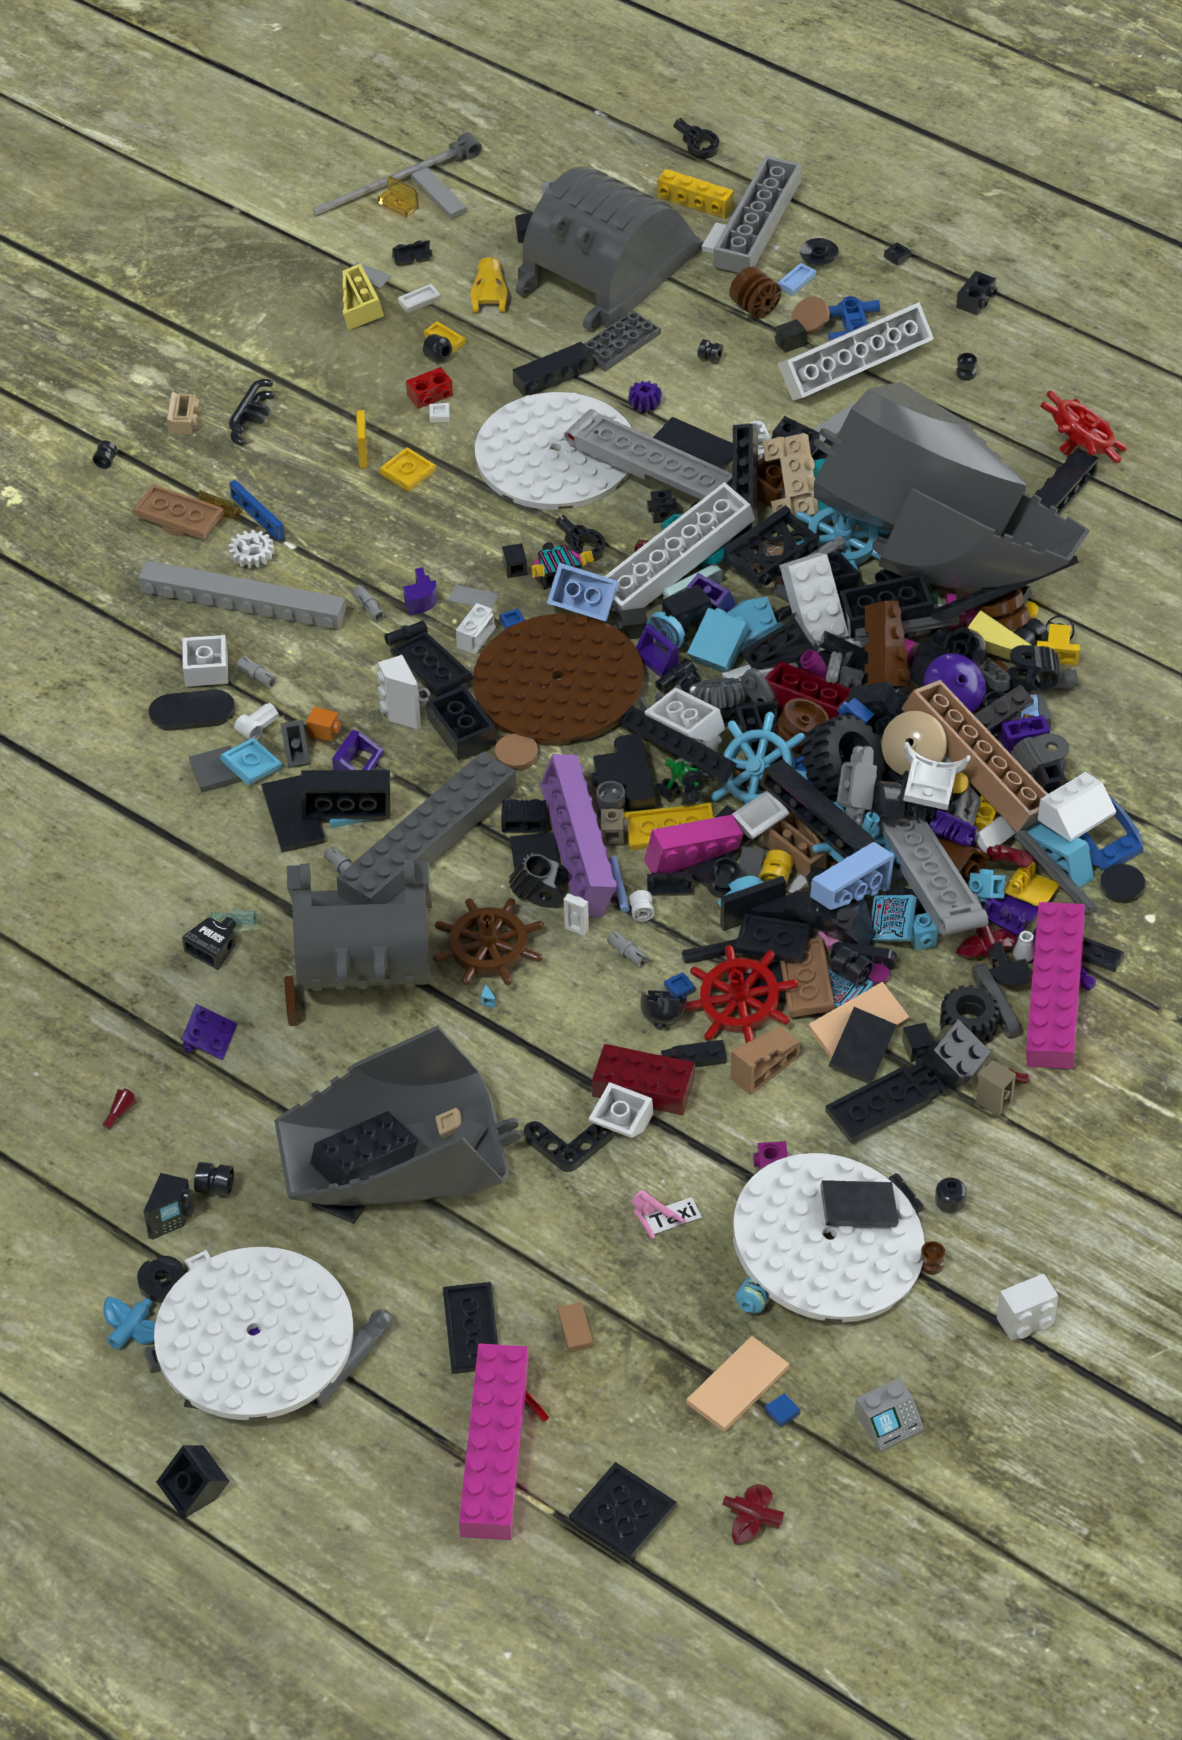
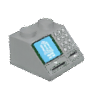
M900 1378L856 1398L855 1415L880 1452L924 1432L913 1397Z

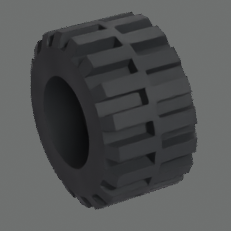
M963 985L959 986L958 990L955 988L950 990V994L947 993L941 1003L940 1029L942 1030L946 1025L959 1019L985 1045V1041L990 1042L998 1029L999 1004L996 997H991V992L988 990L983 991L982 987L974 988V985H969L968 987ZM970 1014L977 1018H965L961 1015Z

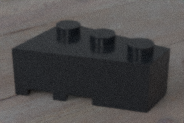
M795 612L742 644L741 653L751 668H757L787 659H796L807 650L818 652L819 647Z
M778 700L736 706V724L742 734L751 730H762L765 716L768 712L774 714L771 732L774 733L778 719ZM759 741L749 744L755 755L757 754ZM768 741L765 757L773 752L774 743Z

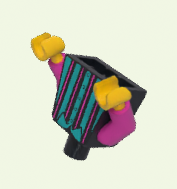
M547 542L542 546V550L538 552V559L531 566L532 578L541 577L544 590L552 588L559 563L581 569V566L594 562L592 551L578 554L572 550L570 551L566 545L554 547L552 542Z

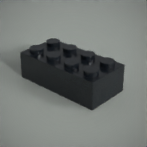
M922 573L840 591V604L851 638H855L856 629L865 628L866 605L882 601H898L901 609V621L931 617L930 611L933 610V602Z
M301 770L302 820L390 819V770Z
M386 1111L316 1142L310 1164L330 1184L337 1183L341 1186L349 1184L350 1180L353 1179L369 1180V1176L379 1174L412 1159L418 1139L389 1111Z

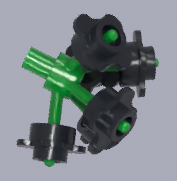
M668 758L665 766L671 769L673 776L671 779L665 778L661 784L657 783L655 788L666 799H671L673 796H681V805L686 803L688 806L695 805L700 800L698 797L701 796L702 792L697 790L702 789L703 781L708 785L710 780L714 781L715 777L698 767H687L686 765L689 762L686 760L676 763L671 758ZM676 778L679 779L681 785L684 788V792L682 794L680 790H678L679 785L675 781Z

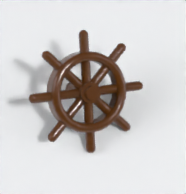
M468 898L465 904L469 912L461 916L454 925L442 921L435 923L436 929L450 933V949L434 954L433 960L440 962L454 958L466 970L461 980L463 985H468L475 974H500L504 984L510 985L512 978L508 970L514 968L523 958L536 962L543 960L542 954L527 949V934L543 929L544 923L537 921L524 925L516 915L511 913L515 906L513 898L508 899L502 909L494 907L477 909L474 900ZM476 925L478 933L468 929ZM503 925H505V926H507L508 928L511 929V930H508V931L499 933ZM461 937L473 941L460 946ZM516 937L518 938L516 945L503 942ZM498 949L508 952V954L501 957ZM478 950L475 957L467 954L468 952ZM486 955H490L492 960L483 959Z

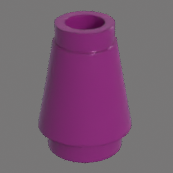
M807 650L800 658L802 667L813 674L826 678L828 667L820 654L813 650Z

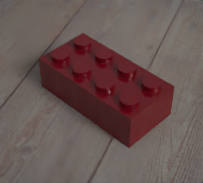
M782 661L765 676V679L776 695V700H778V710L782 711L789 700L803 698L820 705L827 712L829 719L840 714L837 710L847 700L851 688L839 683H828L826 678Z
M604 1044L592 1078V1097L601 1098L610 1082L652 1098L653 1110L683 1116L695 1080V1062Z

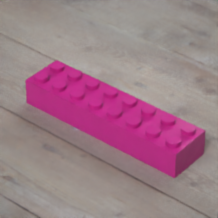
M1039 902L1026 1046L1027 1067L1074 1069L1085 904Z
M478 1344L459 1516L460 1537L512 1539L529 1368L528 1346Z

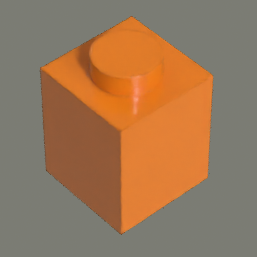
M313 707L306 720L307 736L332 742L334 736L338 735L341 729L338 712Z

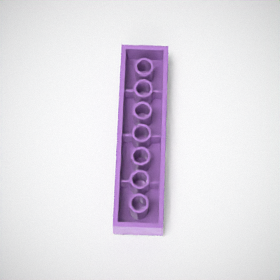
M552 754L540 786L544 800L547 803V811L562 864L569 872L568 885L571 895L588 901V916L603 917L606 908L610 905L613 893L616 892L617 883L613 879L612 866L607 858V849L602 842V832L597 825V815L593 811L592 798L587 791V781L584 780L582 774L583 768L579 764L577 755Z

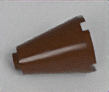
M938 838L968 887L970 873H980V869H989L987 867V860L990 861V857L983 850L967 845L962 846L948 839Z

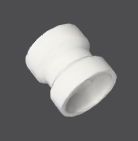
M638 890L632 893L629 900L633 919L639 922L652 919L654 907L650 892Z

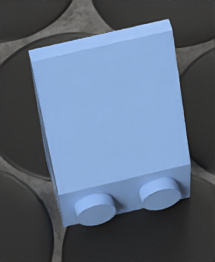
M559 563L547 603L607 621L619 581Z

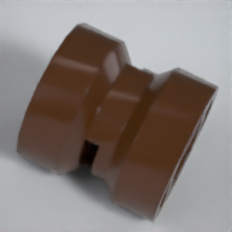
M929 1241L922 1246L921 1258L923 1264L921 1270L924 1273L935 1275L943 1270L945 1248L941 1243Z

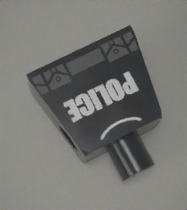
M211 917L206 918L182 937L184 952L219 970L235 947L236 941L233 929L236 927V922L230 917H226L221 923Z

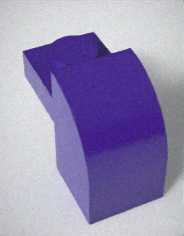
M423 567L415 569L416 584L403 586L404 602L409 616L429 611L437 602L436 580L430 581V577L425 575Z

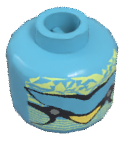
M750 1277L744 1280L736 1292L738 1305L743 1311L748 1313L761 1312L771 1299L769 1293L758 1283L755 1284Z

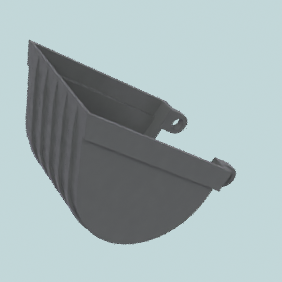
M582 166L575 167L563 173L551 184L532 214L524 238L523 264L518 268L516 293L522 297H527L538 287L537 271L544 267L596 293L597 305L586 314L583 327L589 331L596 330L600 325L608 328L630 313L702 249L703 242L694 234L680 213L669 204L655 199L651 195L641 192L630 185L624 184L622 181L610 177L597 169Z
M404 860L405 888L387 904L352 905L338 896V890L311 891L310 863L287 866V890L292 899L294 953L298 988L313 989L314 992L323 991V988H336L337 991H345L346 987H359L360 990H369V987L373 986L392 989V986L406 985V988H415V985H429L428 908H432V886L428 861Z

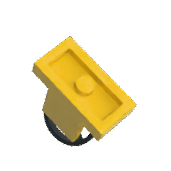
M1063 615L1050 618L1045 625L1047 628L1049 624L1048 642L1037 641V647L1046 646L1054 649L1055 653H1058L1060 664L1078 666L1080 645L1070 644L1075 632L1073 622ZM1056 618H1064L1070 624H1054L1051 621Z

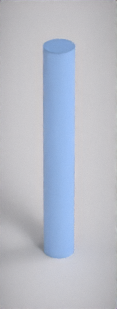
M611 856L608 860L612 866L613 879L617 883L616 893L621 912L625 913L630 910L618 859L616 856Z

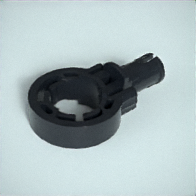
M682 118L675 121L673 127L683 134L682 139L687 144V149L691 155L700 159H708L717 154L719 137L714 132L701 129L699 126H690ZM703 141H708L711 144L707 148L703 147L702 150L696 145Z
M561 515L556 520L555 525L566 534L565 541L570 545V551L581 554L583 549L579 545L590 541L596 545L594 549L590 550L592 551L594 562L603 556L605 539L601 533L594 529H587L584 525H574L565 515Z

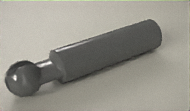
M383 1309L374 1311L369 1318V1322L361 1330H357L353 1334L352 1348L343 1370L333 1383L330 1382L319 1392L320 1395L310 1402L312 1406L321 1408L376 1346L375 1342L377 1339L391 1329L393 1317L390 1312Z

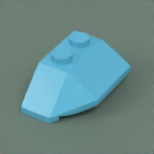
M768 597L741 600L727 612L729 616L734 617L737 615L746 620L750 631L745 642L777 624Z

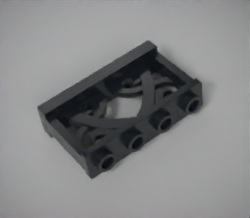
M785 505L725 546L723 561L728 565L731 564L759 590L763 586L769 585L777 576L782 575L779 565L785 564V561L806 557L812 552L817 551L820 536L791 513V509ZM787 525L793 528L794 531L790 532ZM802 536L805 541L797 545L796 543L801 542V539L797 537L791 539V537ZM765 540L769 542L784 541L782 555H761L763 551L762 542ZM755 547L758 548V551L756 553L755 550H752ZM740 557L749 561L748 564H746L742 559H740ZM754 563H757L758 571L761 567H764L765 569H763L759 573H756L751 567Z

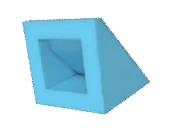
M485 985L481 995V1005L495 1008V997L488 986Z

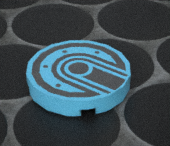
M655 612L648 619L647 624H651L678 648L681 647L685 642V632L681 624L671 615L667 617L664 615V612Z

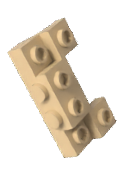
M801 433L785 438L777 437L762 441L765 461L781 460L786 498L771 501L773 513L786 505L791 509V513L796 516V512L801 511L813 517L819 512L818 500L814 498V481L816 478L814 477L813 469L815 464L811 457L808 434Z

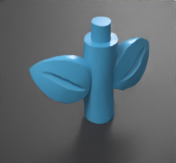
M114 1297L106 1298L103 1307L104 1318L110 1326L115 1328L106 1338L111 1347L120 1350L131 1338L139 1344L146 1345L154 1342L156 1322L145 1320L150 1314L148 1309L152 1306V1301L145 1298L141 1303L137 1302L130 1309L120 1299Z

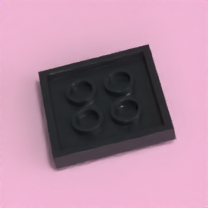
M615 1462L569 1514V1521L631 1561L675 1510L677 1502Z

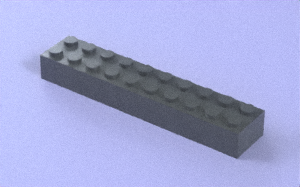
M481 752L336 877L338 896L352 905L387 904L405 888L404 860L428 861L430 866L495 809L502 800L506 799L516 790V771L488 754Z

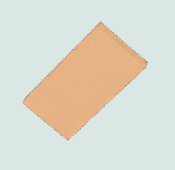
M883 982L808 1024L807 1028L830 1059L854 1007L897 1024L896 1027L909 1020L908 1014Z
M751 1336L686 1399V1404L721 1431L725 1432L790 1368V1364Z

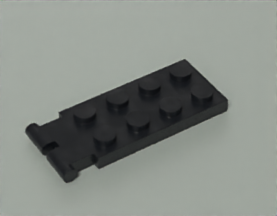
M918 1058L915 1065L907 1069L902 1066L826 1105L825 1112L852 1144L930 1104V1099L936 1095H947L950 1090L938 1075L933 1076L934 1072Z

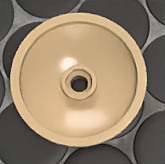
M908 711L895 717L886 727L882 737V753L887 764L895 772L903 775L905 770L910 772L911 763L908 761L904 751L905 742H908L909 739H913L914 744L911 748L920 756L936 762L943 761L947 751V736L941 723L932 715L921 711Z

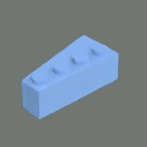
M875 842L861 848L858 852L846 857L835 866H831L820 875L815 876L811 882L810 897L832 910L849 904L852 899L861 900L866 894L873 896L878 894V890H883L884 892L890 890L894 854Z

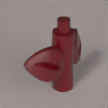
M998 844L994 847L989 846L986 851L990 861H1002L1018 865L1021 868H1027L1032 861H1036L1027 851Z
M988 924L986 927L975 930L977 936H971L964 940L958 947L956 954L966 958H978L985 955L990 962L987 950H990L989 944L1002 942L1003 949L1008 950L1016 945L1018 938L1004 929H996L992 932ZM990 962L992 968L995 967V964Z
M755 1484L748 1487L744 1493V1498L737 1495L735 1498L725 1495L722 1505L731 1508L730 1512L738 1515L732 1524V1539L735 1545H741L754 1539L760 1533L761 1525L780 1529L785 1512L768 1508L773 1500V1496L767 1486Z

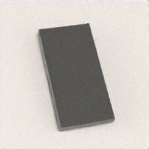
M633 310L588 340L584 345L593 354V364L606 372L659 336L661 328Z

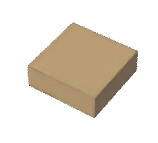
M457 1108L436 1116L439 1135L442 1139L454 1135L462 1123L461 1114Z

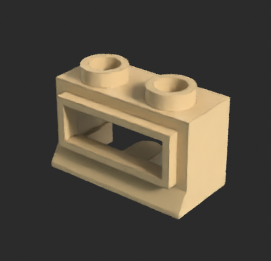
M171 393L167 414L169 434L193 435L194 426L197 427L198 424L196 413L200 412V401L196 400V395ZM187 409L186 416H177L178 410Z

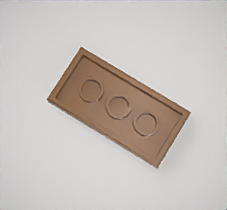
M153 484L133 508L132 512L136 517L205 539L224 515V508Z
M823 937L809 939L802 964L780 960L783 981L793 979L798 981L797 988L785 990L790 1018L828 1012L835 1009Z

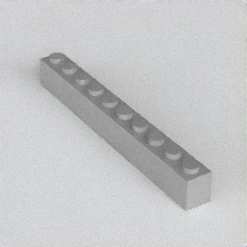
M148 560L139 575V585L142 593L336 630H339L346 615L345 598Z

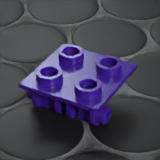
M937 809L936 820H932L930 823V828H932L933 832H936L937 839L944 838L957 842L962 846L967 845L976 848L977 828L969 822H964L955 818L950 813Z
M1004 893V898H988L985 902L988 921L1018 936L1038 914V906H1033Z
M196 1003L181 1037V1040L184 1041L183 1049L187 1052H192V1050L198 1048L223 1060L237 1023Z

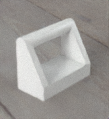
M768 791L733 813L743 834L751 839L756 838L789 815L788 810Z

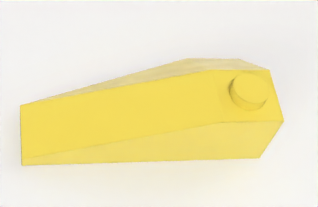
M981 610L968 627L982 635L988 653L1011 660L1010 653L1014 647L1030 645Z

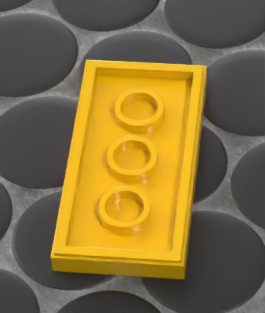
M711 803L624 812V818H628L629 829L626 831L630 851L647 849L653 829L714 818Z

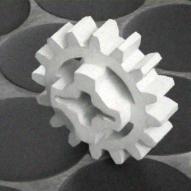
M245 530L244 535L236 534L237 539H231V544H229L230 558L234 560L235 564L240 562V567L246 564L248 568H251L252 565L258 568L259 563L267 564L266 559H272V554H274L273 540L269 539L268 534L263 536V531L257 534L255 530H252L251 533H247Z

